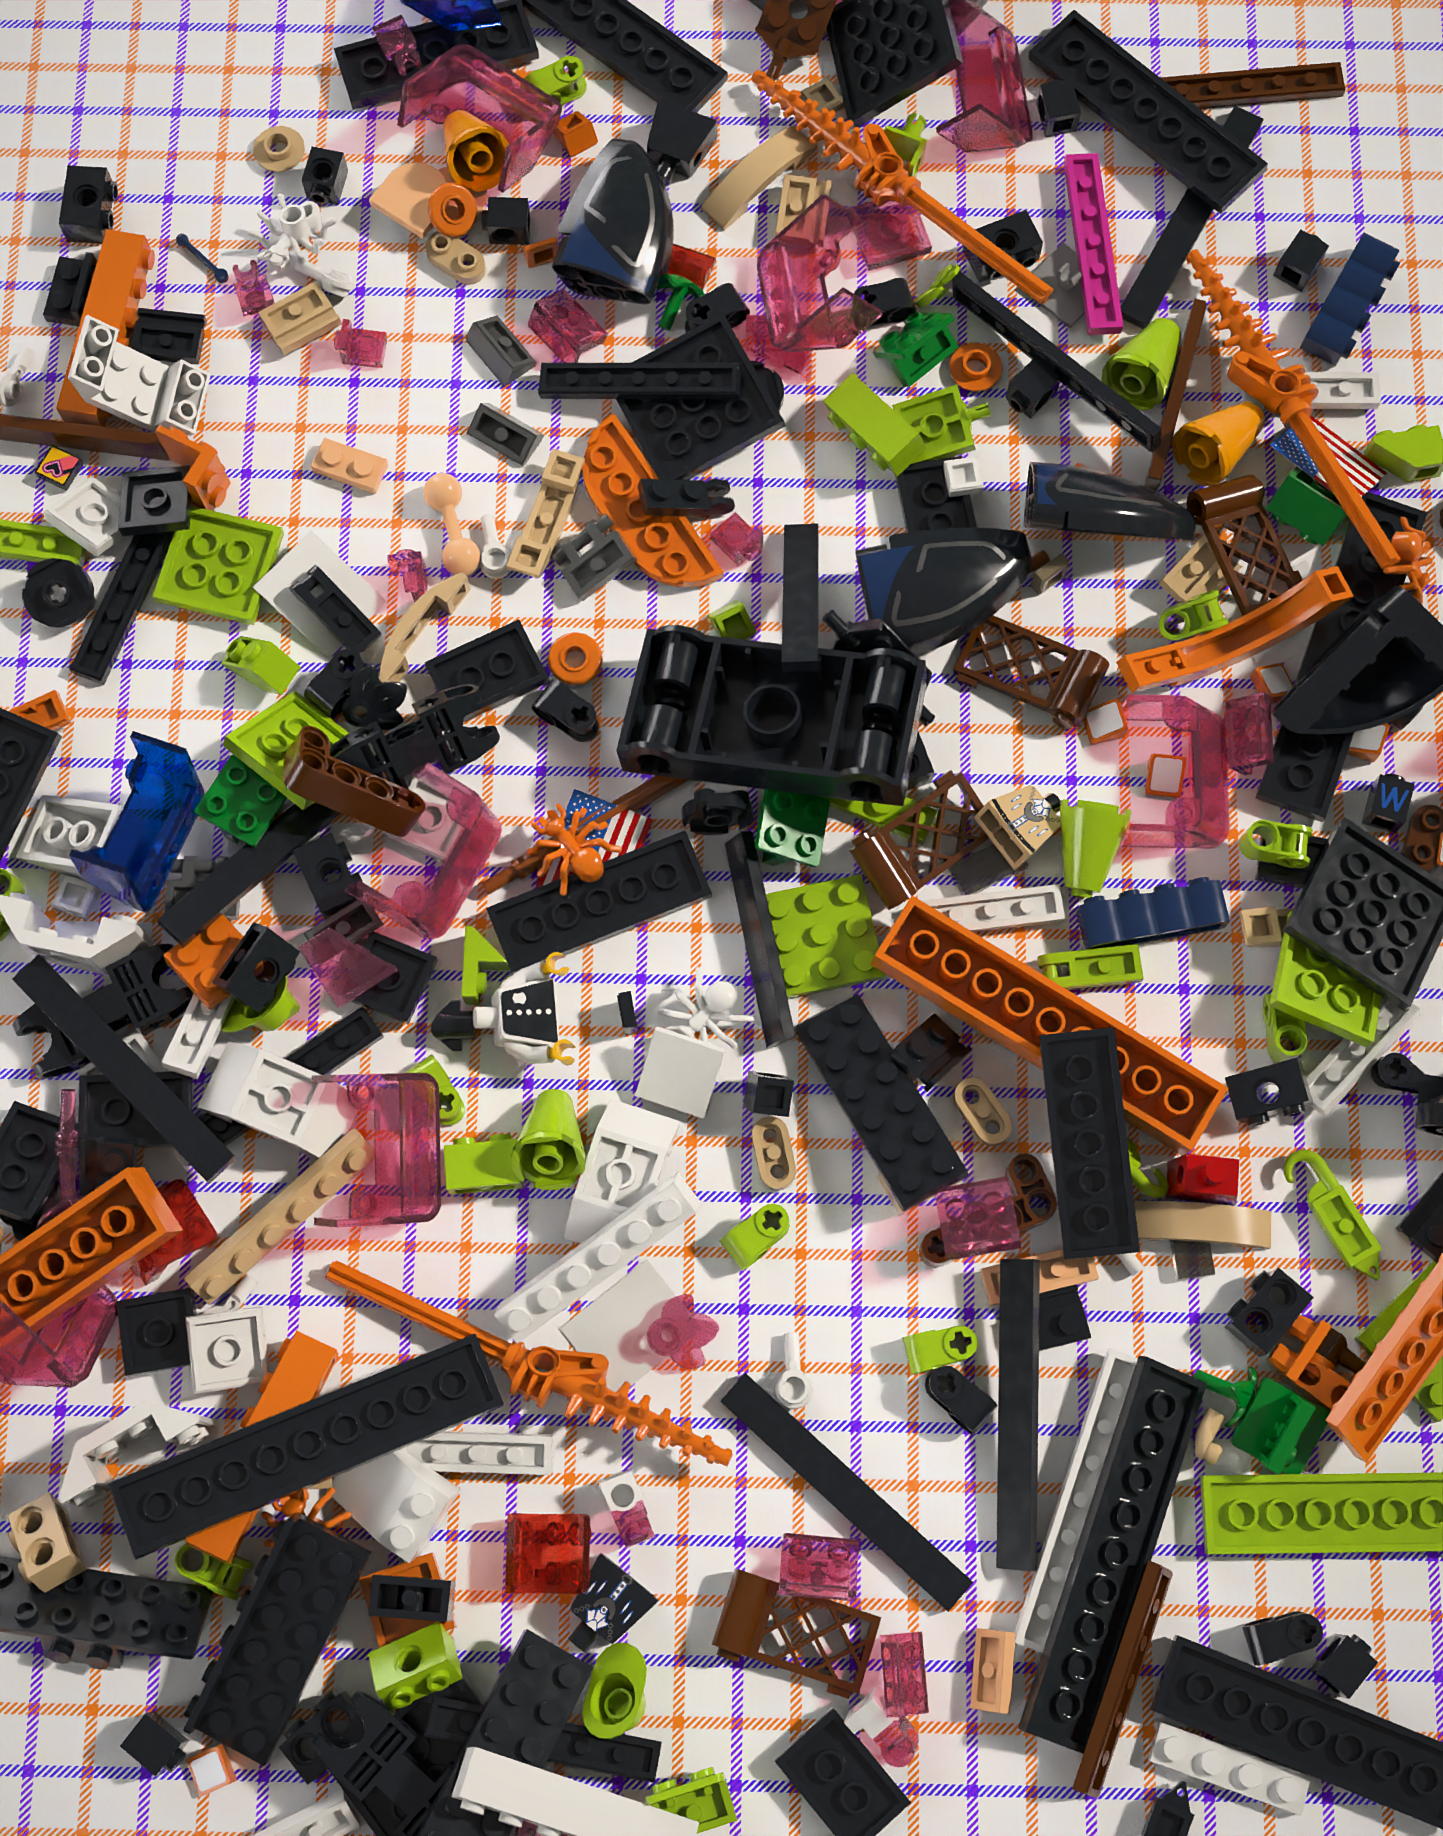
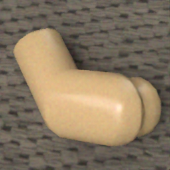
M1208 1408L1195 1432V1455L1201 1461L1205 1459L1210 1464H1216L1222 1453V1448L1218 1444L1213 1443V1440L1225 1417L1211 1408Z

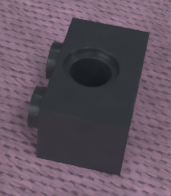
M67 165L58 223L67 242L102 244L106 229L113 230L114 217L111 209L112 203L116 202L118 198V186L116 181L112 180L107 167Z
M1027 210L975 229L997 247L1009 249V251L1004 252L1025 268L1032 266L1040 258L1043 241ZM963 246V252L979 283L988 279L997 280L1003 277V275Z
M332 833L293 850L315 902L325 920L354 901L362 898L361 894L367 891L359 872L351 874L347 863L353 859L345 842L337 843ZM332 870L341 871L339 879L335 882L328 883L324 881L328 872Z
M253 922L212 983L244 1006L259 1012L262 1007L271 1002L275 995V988L282 978L293 970L296 964L295 959L300 951L268 927ZM263 961V970L260 975L255 977V967L259 962Z
M1298 1058L1225 1077L1236 1120L1241 1123L1247 1122L1248 1127L1270 1122L1269 1116L1282 1112L1284 1117L1305 1113V1106L1314 1104L1302 1062ZM1268 1085H1276L1279 1089L1278 1099L1271 1104H1265L1261 1099L1262 1090Z
M373 1575L368 1616L443 1622L452 1621L456 1580Z

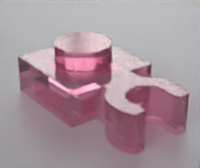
M402 15L372 27L374 37L386 59L395 58L397 70L402 76L406 75L404 63L407 61L414 62L418 69L422 67L420 55L415 50L417 48L416 40Z
M254 259L250 260L251 269L247 272H241L237 264L232 267L237 282L233 283L244 317L256 314L275 303L266 275L260 276L257 262Z

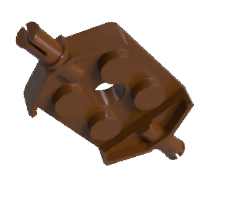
M767 0L755 32L772 52L773 58L766 73L769 78H771L775 66L777 67L773 79L778 81L783 65L788 60L816 56L837 0H800L808 6L807 15L801 19L792 17L789 12L791 4L798 0Z

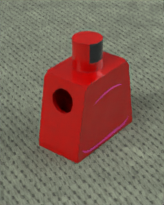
M1185 1154L1168 1161L1166 1179L1169 1188L1165 1198L1235 1206L1238 1196L1239 1160ZM1181 1171H1183L1182 1181L1180 1180Z

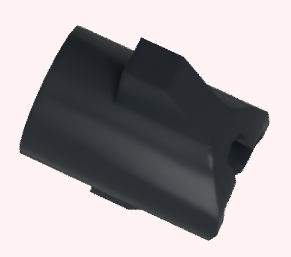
M451 1000L435 1016L431 1024L432 1035L450 1050L462 1051V1040L477 1038V1029L473 1025V1011H461V1000Z

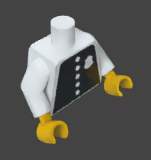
M553 952L547 957L546 962L541 961L522 968L502 981L499 989L492 995V1007H474V1028H493L495 1046L503 1047L507 1054L527 1065L553 1063L556 1059L564 1065H572L575 1059L571 1056L562 1057V1053L565 1049H573L576 1046L569 1040H560L555 978H549L550 973L558 976L568 974V967L555 969L556 961L565 958L566 955Z

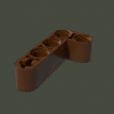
M302 727L284 756L283 782L291 792L398 837L408 835L425 811V802L415 792L331 757L330 740L322 730L316 727Z
M1027 1153L1018 1154L1011 1160L1005 1170V1180L1013 1196L1012 1198L926 1234L919 1246V1255L923 1263L929 1267H942L1046 1223L1057 1210V1200L1039 1160L1032 1154ZM1018 1164L1028 1166L1032 1171V1179L1029 1181L1018 1179L1014 1173V1166ZM1040 1198L1044 1200L1048 1208L1047 1213L1041 1216L1033 1213L1029 1206L1030 1199ZM998 1212L1009 1213L1014 1220L1013 1228L1008 1230L1000 1228L995 1220L996 1214ZM965 1226L975 1227L980 1233V1241L975 1244L964 1241L961 1235L962 1228ZM949 1232H952L954 1244L943 1250L941 1253L942 1257L939 1258L937 1253L930 1254L928 1252L933 1240L937 1245H942L950 1240L951 1235Z

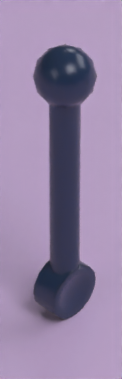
M180 233L176 236V243L181 247H186L214 273L217 282L225 283L228 281V272L223 268H217L189 242L186 234Z

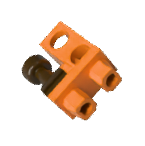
M1299 1315L1286 1331L1302 1343L1296 1353L1283 1344L1278 1343L1267 1358V1361L1281 1373L1279 1380L1290 1385L1295 1391L1312 1402L1331 1411L1333 1405L1342 1398L1352 1384L1334 1372L1338 1365L1356 1374L1362 1370L1367 1361L1364 1362L1349 1350L1344 1335L1331 1328L1330 1324L1324 1320L1316 1323L1305 1316Z

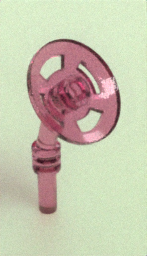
M61 1089L59 1131L55 1133V1137L59 1138V1140L55 1141V1146L59 1148L55 1149V1154L58 1155L61 1201L43 1214L38 1221V1229L85 1197L76 1196L74 1155L78 1153V1149L74 1147L78 1145V1141L74 1139L78 1138V1133L75 1132V1089Z

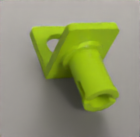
M917 113L908 115L902 130L891 126H886L884 129L897 155L903 160L910 162L908 177H916L923 164L927 140L920 137L927 125L925 118L919 115L916 123L913 124Z

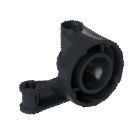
M1390 1053L1381 1057L1371 1067L1373 1082L1384 1089L1418 1094L1415 1128L1426 1133L1443 1136V1077L1423 1073L1401 1053ZM1390 1064L1392 1069L1397 1071L1398 1074L1392 1078L1391 1072L1385 1071V1066Z

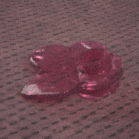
M682 1294L664 1304L661 1318L654 1321L647 1331V1341L655 1353L662 1356H670L677 1366L684 1369H696L705 1365V1358L701 1347L707 1345L716 1337L719 1325L710 1316L694 1313L693 1296ZM662 1330H667L671 1333V1342L663 1340L661 1336Z

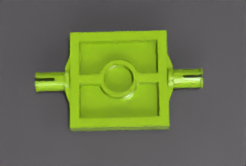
M957 384L892 405L893 410L920 434L927 448L912 463L951 458L976 450L971 434L972 422L985 417H991L988 402L967 408V405L961 399Z

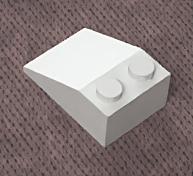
M42 795L16 858L20 861L94 884L120 887L146 823L119 804Z
M402 1450L395 1451L335 1476L332 1481V1487L335 1489L332 1498L346 1511H349L351 1516L377 1542L408 1563H411L422 1554L461 1490Z

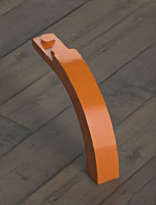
M1338 566L1318 570L1277 598L1225 626L1181 642L1124 655L1116 663L1131 693L1165 684L1175 687L1216 673L1284 641L1325 617L1354 597Z

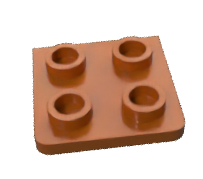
M159 425L155 433L168 458L181 466H190V470L183 479V482L196 507L212 511L216 507H220L226 498V490L231 482L225 472L224 465L217 456V450L206 442L200 441L198 444L189 440L185 433L175 427L167 429Z

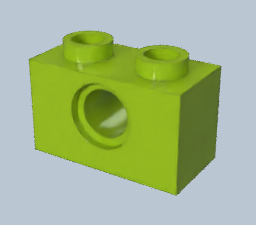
M440 1621L368 1653L375 1692L392 1710L406 1707L419 1698L435 1691H441L450 1684L463 1679L455 1642Z

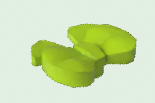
M949 264L938 272L929 290L920 294L914 303L922 309L935 298L939 300L947 292L944 285L958 274L961 267L958 264L955 266Z

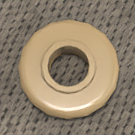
M270 127L261 132L256 138L253 146L254 157L259 165L268 171L277 173L289 171L296 167L303 159L305 152L304 140L299 132L291 127ZM277 143H285L287 145L281 152L270 150Z

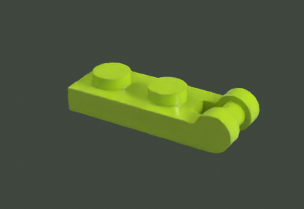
M1138 944L1048 953L1037 957L1038 967L1043 970V975L1067 990L1139 983L1144 979ZM1067 965L1068 976L1058 977L1057 967Z

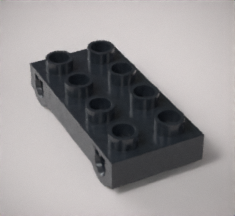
M666 625L656 630L647 629L616 749L622 771L904 806L927 687L926 660L915 659L907 653L889 648H877L866 653L818 648V670L782 672V644L708 636L696 629L682 625Z

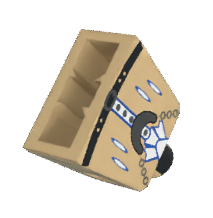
M1028 785L991 799L973 818L1015 871L1061 826V820L1056 815L1060 811L1061 800L1054 793H1049L1042 797L1034 786Z

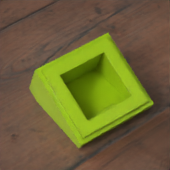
M739 600L733 601L707 615L719 637L745 640L757 633L743 602Z

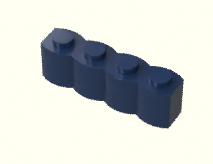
M1364 232L1309 328L1300 349L1334 366L1337 365L1341 357L1347 360L1357 342L1352 339L1355 331L1363 332L1371 317V314L1366 312L1370 304L1377 307L1386 290L1381 284L1384 279L1392 280L1401 263L1395 260L1400 250Z
M1200 877L1190 880L1188 882L1189 886L1175 887L1174 883H1166L1154 887V892L1140 894L1138 889H1133L1118 894L1119 898L1105 900L1104 896L1087 898L1076 912L1084 948L1086 950L1139 945L1155 940H1167L1189 934H1200L1223 929L1229 924L1230 919L1221 882L1210 881L1209 877Z

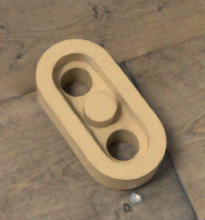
M440 232L432 234L427 239L425 244L427 257L434 266L466 285L476 284L484 278L486 265L484 257L479 251L457 237L445 236ZM441 244L447 245L444 248H437V246ZM466 261L473 262V264L469 266L463 265V263Z
M975 1077L962 1080L957 1085L953 1096L956 1108L981 1143L987 1146L1001 1145L1007 1140L1012 1130L1010 1117L986 1082ZM969 1092L975 1093L978 1097V1102L975 1104L968 1103L965 1099V1094ZM990 1122L995 1123L999 1129L998 1133H988L986 1131V1124Z
M763 1117L756 1122L752 1130V1142L760 1179L771 1190H784L794 1182L796 1176V1164L788 1128L777 1117ZM767 1131L775 1132L777 1135L776 1141L772 1143L766 1142L763 1138L764 1133ZM779 1166L784 1169L785 1174L782 1178H774L771 1175V1169Z

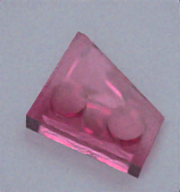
M746 315L745 352L757 358L767 359L770 364L782 370L786 367L800 374V379L811 382L813 317Z
M330 927L298 947V950L337 1009L398 971L395 965L373 955L361 945L349 941L345 936Z

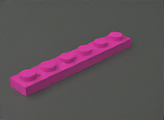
M1098 153L1066 154L1063 164L1078 270L1082 274L1080 284L1088 335L1121 334L1124 326Z

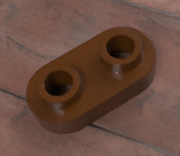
M1424 805L1416 810L1410 818L1401 850V855L1427 872L1437 865L1440 834L1443 832V810L1440 807ZM1426 817H1432L1436 822V826L1429 825L1426 822ZM1417 849H1423L1427 853V858H1421L1417 854Z

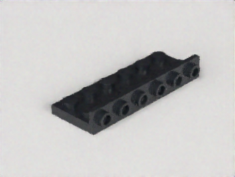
M299 1512L288 1518L287 1521L282 1519L275 1528L271 1537L275 1545L270 1555L264 1554L254 1571V1576L258 1577L252 1591L247 1589L237 1605L236 1611L241 1614L235 1626L230 1624L225 1630L219 1642V1646L223 1650L217 1661L213 1659L202 1676L201 1681L206 1683L200 1696L196 1694L192 1698L184 1713V1716L188 1718L183 1729L184 1732L191 1734L197 1729L262 1766L269 1762L372 1554V1551Z

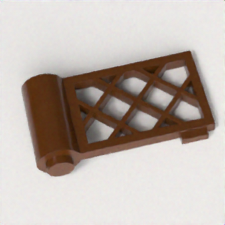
M1251 474L1189 493L1186 501L1187 510L1194 515L1196 524L1201 525L1242 616L1281 595V593L1272 589L1275 577L1286 582L1288 589H1291L1303 580L1299 570L1293 571L1262 504L1265 495L1264 485L1257 477ZM1256 517L1261 528L1259 535L1244 528L1247 518ZM1222 526L1234 532L1231 543L1229 544L1221 540L1215 528ZM1240 536L1255 543L1252 555L1236 547ZM1261 547L1272 552L1275 559L1273 566L1257 558ZM1233 556L1248 563L1245 574L1234 570L1231 564ZM1254 567L1269 574L1266 586L1250 578ZM1247 586L1262 594L1259 604L1250 605L1245 595Z
M993 615L971 632L953 668V673L958 675V682L975 689L978 684H981L1048 712L1053 717L1052 720L1056 725L1064 729H1071L1081 725L1110 664L1105 657L1094 651L1074 649ZM985 624L998 628L1002 638L985 644L981 636ZM1021 639L1031 642L1034 651L1016 657L1011 643ZM978 641L979 646L974 648L976 642ZM1006 645L1011 659L993 665L988 651ZM1053 652L1066 656L1063 666L1048 670L1043 658L1044 655ZM983 653L988 665L987 668L978 671L964 667L969 657ZM1037 658L1043 673L1025 678L1020 664ZM1014 666L1020 680L1011 684L1000 682L996 672ZM1058 675L1055 682L1053 683L1051 677ZM1046 679L1050 688L1046 700L1032 695L1028 685Z
M952 770L948 771L933 782L936 787L935 790L876 832L871 834L870 830L866 829L851 840L854 846L849 849L850 854L888 910L908 900L921 887L989 839L985 832L979 836L966 834L968 815L975 816L984 805L962 772L955 775ZM956 784L964 794L962 808L946 805L948 790ZM940 796L939 803H937V802H932L933 800H935L937 797ZM923 807L938 808L935 827L919 824L920 812ZM945 810L961 813L959 832L942 829ZM913 815L912 822L905 821ZM898 825L911 828L908 847L897 845L889 832ZM918 830L934 833L931 852L915 849ZM941 834L958 838L956 851L953 855L938 854ZM964 840L971 841L964 846ZM914 854L930 857L928 873L921 878H918L912 868ZM937 859L944 860L942 863L936 866Z
M735 1568L711 1645L719 1647L716 1654L718 1656L739 1662L741 1655L827 1683L826 1692L849 1699L851 1692L857 1694L860 1692L882 1617ZM777 1591L791 1595L799 1610L780 1621L772 1607ZM799 1598L813 1603L803 1608ZM822 1605L829 1609L835 1623L815 1633L806 1612ZM836 1611L848 1614V1616L839 1620ZM771 1615L774 1624L766 1628L769 1616ZM802 1616L811 1636L791 1646L782 1625ZM856 1617L869 1621L870 1625L866 1638L852 1645L842 1625ZM838 1628L847 1648L828 1658L818 1638ZM778 1629L787 1649L774 1656L759 1652L763 1636ZM814 1641L824 1661L809 1669L801 1666L794 1651ZM863 1646L860 1658H858L855 1650ZM849 1653L857 1666L852 1683L839 1679L831 1663ZM790 1654L794 1663L782 1660L781 1658ZM826 1666L830 1675L818 1672V1670Z

